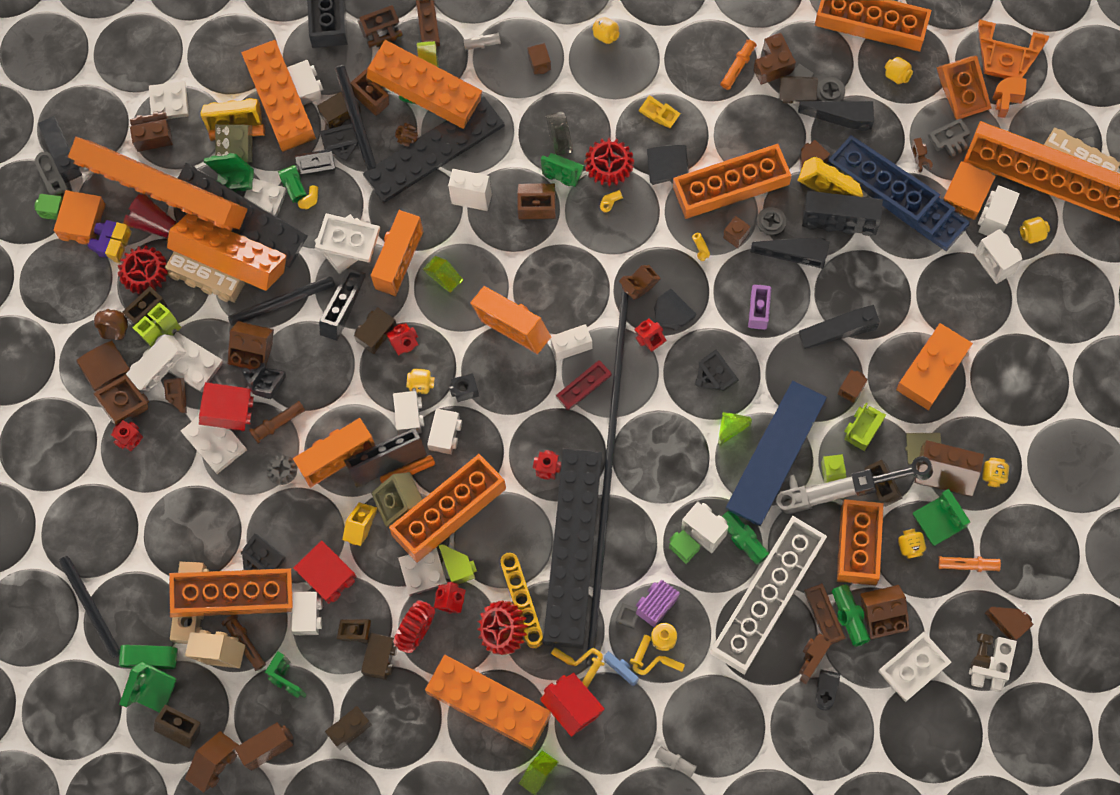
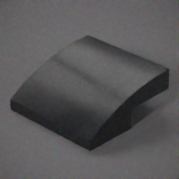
M666 145L647 149L649 179L652 185L667 181L673 184V178L689 173L686 145Z

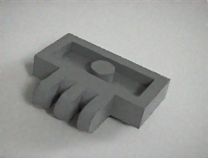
M960 118L929 133L928 138L936 151L946 148L949 155L953 157L955 156V151L959 154L962 152V149L964 151L968 149L964 138L968 137L970 132Z

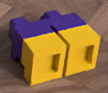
M106 220L105 224L96 223L94 233L100 235L99 240L91 238L88 248L96 252L101 258H110L114 262L120 263V258L122 259L132 231L126 224L108 220Z

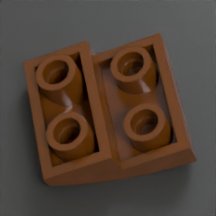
M112 340L92 349L76 360L94 391L109 385L113 380L126 375L130 370Z

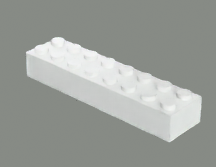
M792 516L710 652L711 655L745 675L827 538L826 535Z

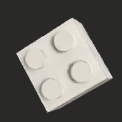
M999 185L996 191H991L978 222V225L981 226L978 232L987 236L999 229L1004 232L1020 193Z
M1001 229L982 239L974 254L996 284L1014 274L1022 261L1020 251L1013 247L1010 243V238Z
M697 502L683 518L681 529L709 552L713 553L727 536L729 526L723 517L715 516L711 513L712 510L704 503L701 505Z

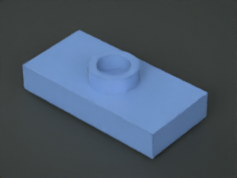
M609 651L604 655V662L630 685L634 686L638 682L639 677L629 669L630 665L623 659L619 661Z

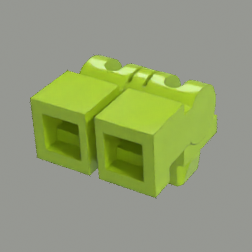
M160 302L148 313L152 321L144 316L132 327L150 347L156 343L155 341L158 337L164 334L174 336L172 333L173 329L179 331L182 328L173 314Z

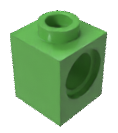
M40 194L39 199L35 202V210L41 218L57 220L63 198L61 196Z
M684 530L680 533L676 532L669 539V549L685 564L700 550V545Z

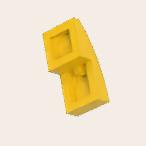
M650 95L638 110L649 119L667 128H671L681 114L667 103L663 105Z

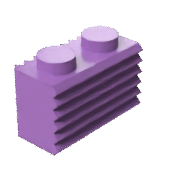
M752 286L749 328L764 330L767 328L772 289L770 286Z
M662 579L658 584L654 582L648 589L650 594L646 598L642 597L636 604V614L654 628L675 604L680 595L676 589Z

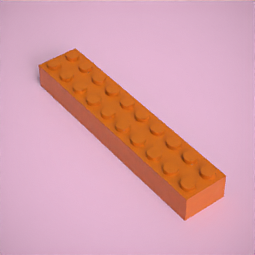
M980 121L963 162L971 163L978 168L988 170L991 173L1120 221L1119 173Z
M75 137L68 158L74 160L73 164L86 167L89 171L102 174L105 178L118 181L119 184L126 187H132L137 192L148 194L151 198L164 201L167 205L180 208L183 212L196 215L197 218L207 222L210 221L213 225L223 229L226 228L231 231L232 228L240 229L248 210L213 193L79 137Z

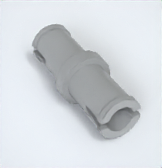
M499 32L463 39L466 51L480 47L484 49L485 46L501 44Z
M662 746L655 755L656 759L670 765L672 770L677 769L690 778L697 768L696 765L682 759L681 755H675Z

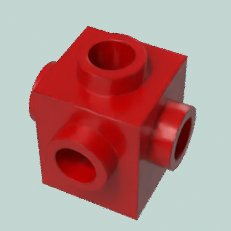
M650 319L643 321L634 329L637 337H635L640 346H646L651 352L667 341L662 333L663 328L658 322L654 323Z
M406 323L397 325L392 331L386 333L398 356L404 352L412 351L418 345L416 341L418 335L413 327L409 328Z
M122 420L112 430L111 436L115 439L113 443L121 449L125 447L132 452L143 438L138 431L140 428L131 421L128 424Z
M539 451V456L534 458L533 468L536 470V476L541 479L555 480L556 474L561 471L562 462L559 461V455H556L553 451Z
M447 582V585H438L433 608L446 613H461L466 590L459 588V584Z

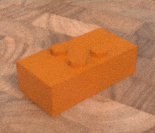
M401 210L398 211L390 232L387 231L385 234L384 246L371 273L375 290L393 296L397 295L424 232L419 216Z
M483 286L470 302L482 323L536 354H539L551 339V335L541 317L530 312L523 304L517 305L486 286Z
M939 323L899 382L896 390L929 411L973 343Z
M358 418L344 428L332 431L329 437L324 440H317L311 448L297 455L293 460L311 488L346 466L344 460L376 445L366 426Z
M843 500L840 516L837 582L877 585L880 579L884 503Z

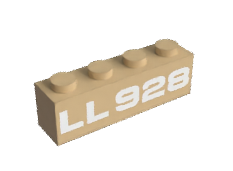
M1055 127L1044 143L1045 146L1114 172L1120 166V163L1115 158L1101 153L1097 148L1090 147L1084 144L1082 140L1073 138L1064 130Z
M175 251L165 266L170 278L176 281L179 279L183 280L185 284L193 288L197 286L206 294L211 295L213 293L218 295V298L225 302L229 300L235 303L245 284L242 280Z

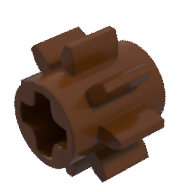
M406 122L404 126H398L395 132V137L398 139L397 142L407 147L409 143L416 142L418 138V132L415 131L416 127Z

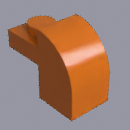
M1010 77L1002 80L997 85L992 100H997L995 109L998 110V117H1006L1009 110V102L1022 103L1025 97L1027 79Z

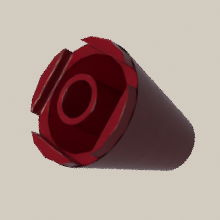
M143 193L138 194L129 207V216L125 215L123 222L128 227L168 238L169 230L177 223Z

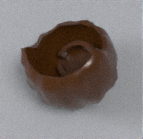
M106 309L99 311L95 315L94 326L98 328L101 338L122 340L126 335L128 320L121 311Z

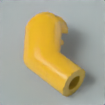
M314 185L309 187V195L298 201L300 209H309L317 204L318 187Z
M618 190L605 195L601 201L600 209L603 212H609L615 201L623 199L621 191Z
M695 233L692 239L699 250L697 257L700 261H705L706 258H709L710 251L701 233Z

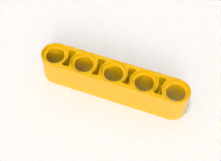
M506 553L501 557V567L513 604L518 605V610L523 611L522 617L526 615L533 616L532 622H524L528 626L524 629V632L528 634L524 636L525 641L530 648H538L543 643V634L518 558L513 553ZM513 560L515 565L509 568L505 566V562ZM519 578L521 583L518 586H513L511 580ZM524 596L527 598V602L522 605L516 602L517 599ZM533 633L540 636L536 642H531L528 639Z

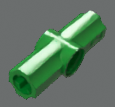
M727 511L722 517L727 521L729 526L727 532L730 534L733 543L740 550H743L756 565L761 564L770 553L758 541L755 532L748 525H744L736 514Z
M847 584L834 588L832 594L839 609L837 613L838 621L842 626L846 627L853 646L857 647L868 643L870 638L863 623L864 611L862 607L856 605Z

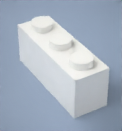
M164 334L158 337L155 341L156 343L150 349H147L143 353V357L138 362L132 364L130 370L126 373L140 391L149 392L187 353L174 336Z

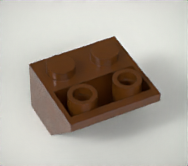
M555 183L518 184V218L556 219Z
M238 321L230 330L227 364L248 369L259 368L261 363H265L266 366L272 349L274 329Z
M899 585L860 594L864 618L871 639L910 630L906 596Z

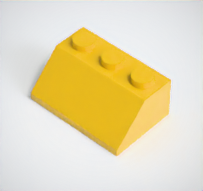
M258 99L230 100L226 103L213 102L203 105L201 111V118L208 133L209 129H215V124H247L252 126L262 124L261 106Z
M813 157L804 162L797 181L816 192L863 197L858 182L854 181L852 177L842 174L837 168L825 164L822 159Z

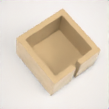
M199 630V633L190 632L185 656L206 665L240 668L245 645L238 642V638L230 637L224 632L211 634L209 631Z

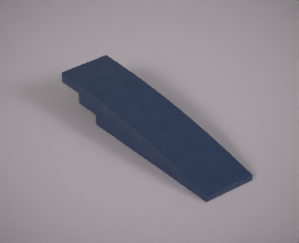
M852 135L828 160V163L837 168L839 172L852 177L854 181L858 182L861 190L872 198L883 199V207L946 252L970 225L968 220L955 212L953 206L940 198L941 194Z
M792 380L725 508L726 510L761 527L827 399L826 396Z

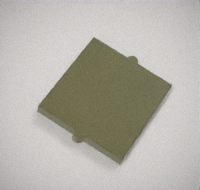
M906 433L907 447L905 451H907L908 465H912L913 460L920 456L921 446L926 440L941 444V434Z

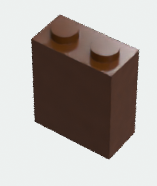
M277 722L234 749L243 765L252 771L292 747L293 743L291 740L294 737L289 728L285 725L281 726Z

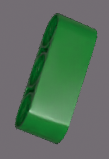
M121 645L118 666L134 668L143 662L156 669H176L178 648L170 646Z

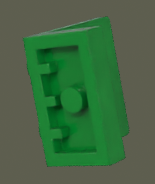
M229 153L224 156L213 155L209 158H204V163L218 174L217 181L235 192L252 190L254 169L237 154Z
M550 153L549 157L542 156L541 158L542 174L546 178L556 179L566 186L576 187L583 173L584 165Z
M949 489L942 492L939 498L912 514L932 546H936L967 528L970 524V520Z
M277 651L265 671L269 676L268 680L279 688L285 686V690L296 698H299V696L305 698L307 694L301 688L282 678V676H286L291 667L289 664L291 662L284 654Z
M141 662L131 669L119 705L127 708L132 703L138 702L160 713L164 705L168 706L177 679Z

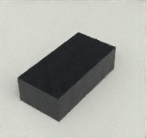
M307 0L309 38L312 48L348 45L345 0Z

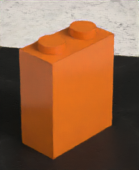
M961 161L943 200L953 206L955 212L976 220L996 176L988 170H981L971 163Z
M66 190L54 227V232L58 238L63 241L75 240L80 244H87L91 238L95 239L97 234L94 233V227L96 223L101 222L106 205L102 197Z

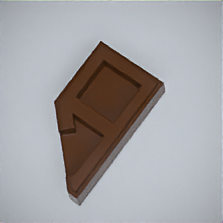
M184 378L164 380L165 399L179 409L181 413H187Z

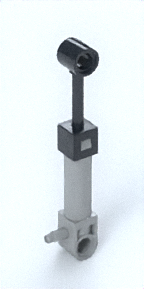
M919 456L913 460L912 467L874 477L869 469L853 473L851 477L808 488L805 486L798 487L795 476L791 475L789 476L790 490L780 492L776 498V503L782 512L793 514L812 509L813 505L853 495L859 497L877 492L875 484L910 475H914L920 480H927L933 475V466L927 457ZM920 465L928 466L924 472H919L917 469ZM786 499H792V503L789 506H783V502Z

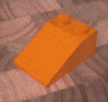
M970 56L936 67L942 88L956 120L992 109L977 56Z

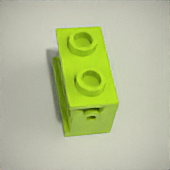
M868 403L863 408H858L854 415L856 420L854 423L850 422L844 431L847 433L844 440L863 451L866 450L886 417L885 413L871 406L866 408Z

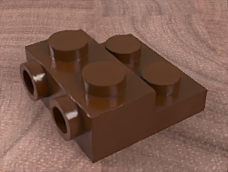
M127 375L93 393L94 398L114 425L128 417L133 419L148 410L149 400L147 396L139 392Z
M818 633L814 640L810 638L802 651L805 653L803 658L805 663L799 671V674L802 675L799 680L804 684H807L831 645L828 642L829 639Z

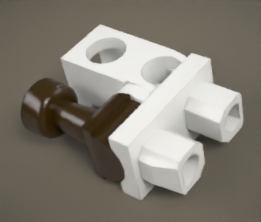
M979 633L977 635V642L980 643L977 656L972 659L969 674L972 675L971 685L983 687L985 678L991 679L990 690L1001 692L1005 682L1009 680L1017 641L998 637L994 642L993 657L987 656L988 645L993 644L994 637Z

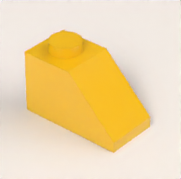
M359 502L345 522L342 540L361 546L368 536L377 508Z

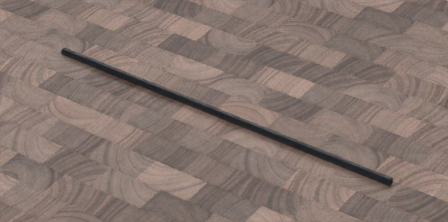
M621 292L587 651L591 648L596 649L629 294L626 292ZM592 653L587 657L586 665L591 666L593 664L592 658L595 657V654Z

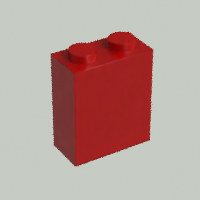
M205 382L199 412V425L245 431L246 424H250L251 413H248V409L253 407L254 396H250V388Z
M322 540L293 567L296 573L327 604L338 600L341 592L345 588H350L357 577Z
M574 672L567 677L565 675L560 677L555 685L553 683L549 684L543 690L545 694L540 698L541 702L571 737L595 721L605 710Z

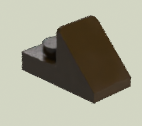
M340 619L337 639L368 644L371 620Z

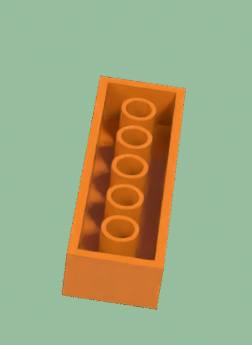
M821 0L815 26L920 52L932 10L893 0Z
M272 40L241 52L281 151L284 152L315 140L313 128L276 41Z
M387 40L383 42L367 68V79L463 129L481 100L482 90Z
M775 144L673 178V189L684 217L688 219L790 185L792 175L779 144Z
M185 215L169 230L168 249L265 291L284 273L287 255L252 241L245 236L231 232L228 229L215 226L212 222L199 219L196 215Z
M478 454L389 527L391 535L418 563L505 491V480Z
M291 569L169 573L170 617L291 612L293 608Z
M445 654L425 688L428 695L532 751L552 715L548 709Z

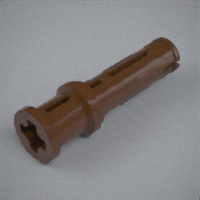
M298 401L272 419L263 420V423L254 429L250 428L249 432L257 444H259L260 440L268 435H273L277 428L305 412V409L300 401Z
M238 615L227 617L222 621V626L227 628L231 637L238 638V642L245 645V656L254 667V670L259 671L266 663L262 660L246 635L247 629L243 628L238 621ZM246 645L249 647L250 651L252 652L255 658L252 657Z

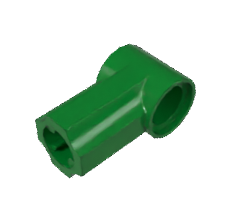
M295 164L278 171L284 187L286 186L293 203H298L300 199L307 196Z

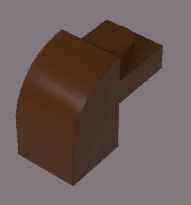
M641 265L632 276H623L619 282L624 292L635 300L651 290L661 278L650 265Z

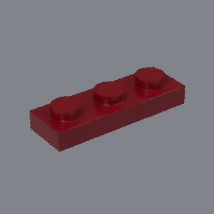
M598 360L556 395V398L569 411L610 378L612 373Z

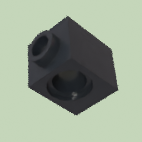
M473 373L451 379L452 386H449L451 396H456L457 403L479 397ZM460 386H468L466 391L458 390Z

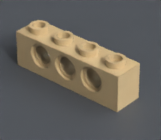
M180 562L178 573L209 572V569H207L204 563ZM204 616L173 617L170 640L173 643L188 644L190 632L199 633V630H202L200 621L204 619ZM192 618V624L184 627V622Z

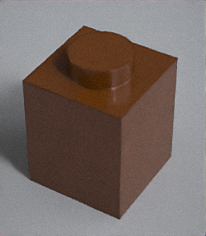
M545 43L527 48L534 75L545 74L551 70V61Z
M735 216L724 229L723 238L736 248H739L749 236L751 226Z
M851 370L841 385L838 395L855 404L868 379L861 372Z

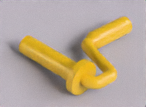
M644 635L635 658L629 661L633 665V671L640 675H646L659 661L681 672L685 664L669 657L658 656L644 671L639 669L643 667L642 659L651 641V637L648 635Z
M556 647L551 652L553 656L572 666L579 665L592 653L597 655L598 658H592L594 662L582 681L587 688L599 667L605 665L602 662V653L594 648L588 650L577 661H574L572 657Z

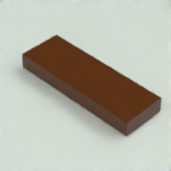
M416 0L421 41H435L436 47L440 46L434 0Z
M823 583L805 589L803 592L821 634L829 639L828 642L831 645L845 640L846 637Z

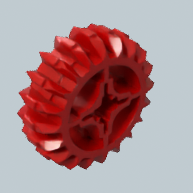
M609 137L607 142L601 139V144L595 142L594 147L590 146L589 152H586L585 157L587 159L584 160V163L586 165L585 170L589 172L590 178L594 177L595 183L600 180L602 186L605 182L608 183L609 187L612 182L617 186L618 180L624 183L625 177L629 178L630 172L633 171L634 159L633 153L630 152L629 146L625 147L624 141L618 144L617 138L614 142H611ZM609 157L611 161L610 167H608L607 163Z
M145 245L142 249L138 246L136 251L131 248L130 254H124L125 259L120 258L122 264L118 265L119 272H117L120 282L124 284L125 289H130L132 293L137 291L141 295L148 287L156 291V286L162 288L160 282H166L164 276L169 275V272L165 269L167 260L154 247L149 249ZM141 265H142V267L145 269L144 271H145L146 275H144L143 271H141V270H142L141 267H140Z
M420 600L414 603L396 631L394 646L402 652L412 653L429 630L434 619L435 608L427 602Z
M510 601L490 603V606L484 608L485 612L480 614L482 620L477 621L481 624L477 629L481 631V635L478 637L483 639L481 645L487 646L486 650L492 651L493 654H512L515 650L521 648L520 644L525 642L523 636L528 635L524 632V629L528 627L524 624L527 618L522 617L523 611L518 610V605Z

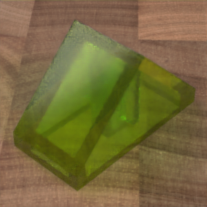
M434 256L423 268L424 272L450 293L463 280L448 260Z
M723 412L718 445H723L751 426V417Z
M542 750L529 764L519 785L533 795H536L559 761Z

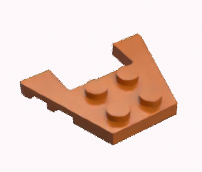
M979 20L978 30L984 74L1004 79L1010 77L1023 78L1047 43L1049 36L1033 32L1029 48L993 40L992 37L996 23Z

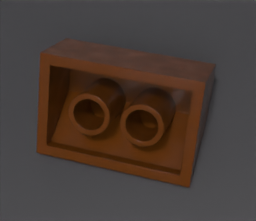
M926 440L921 446L920 456L927 457L931 461L934 472L927 480H920L915 476L914 483L941 490L949 489L953 493L972 497L981 473L984 454ZM920 465L917 470L924 472L928 466Z

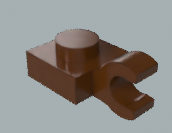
M921 137L915 138L911 149L915 162L918 164L917 169L919 172H922V165H927L928 169L931 170L933 166L932 161L925 157L927 154L926 144L922 143Z

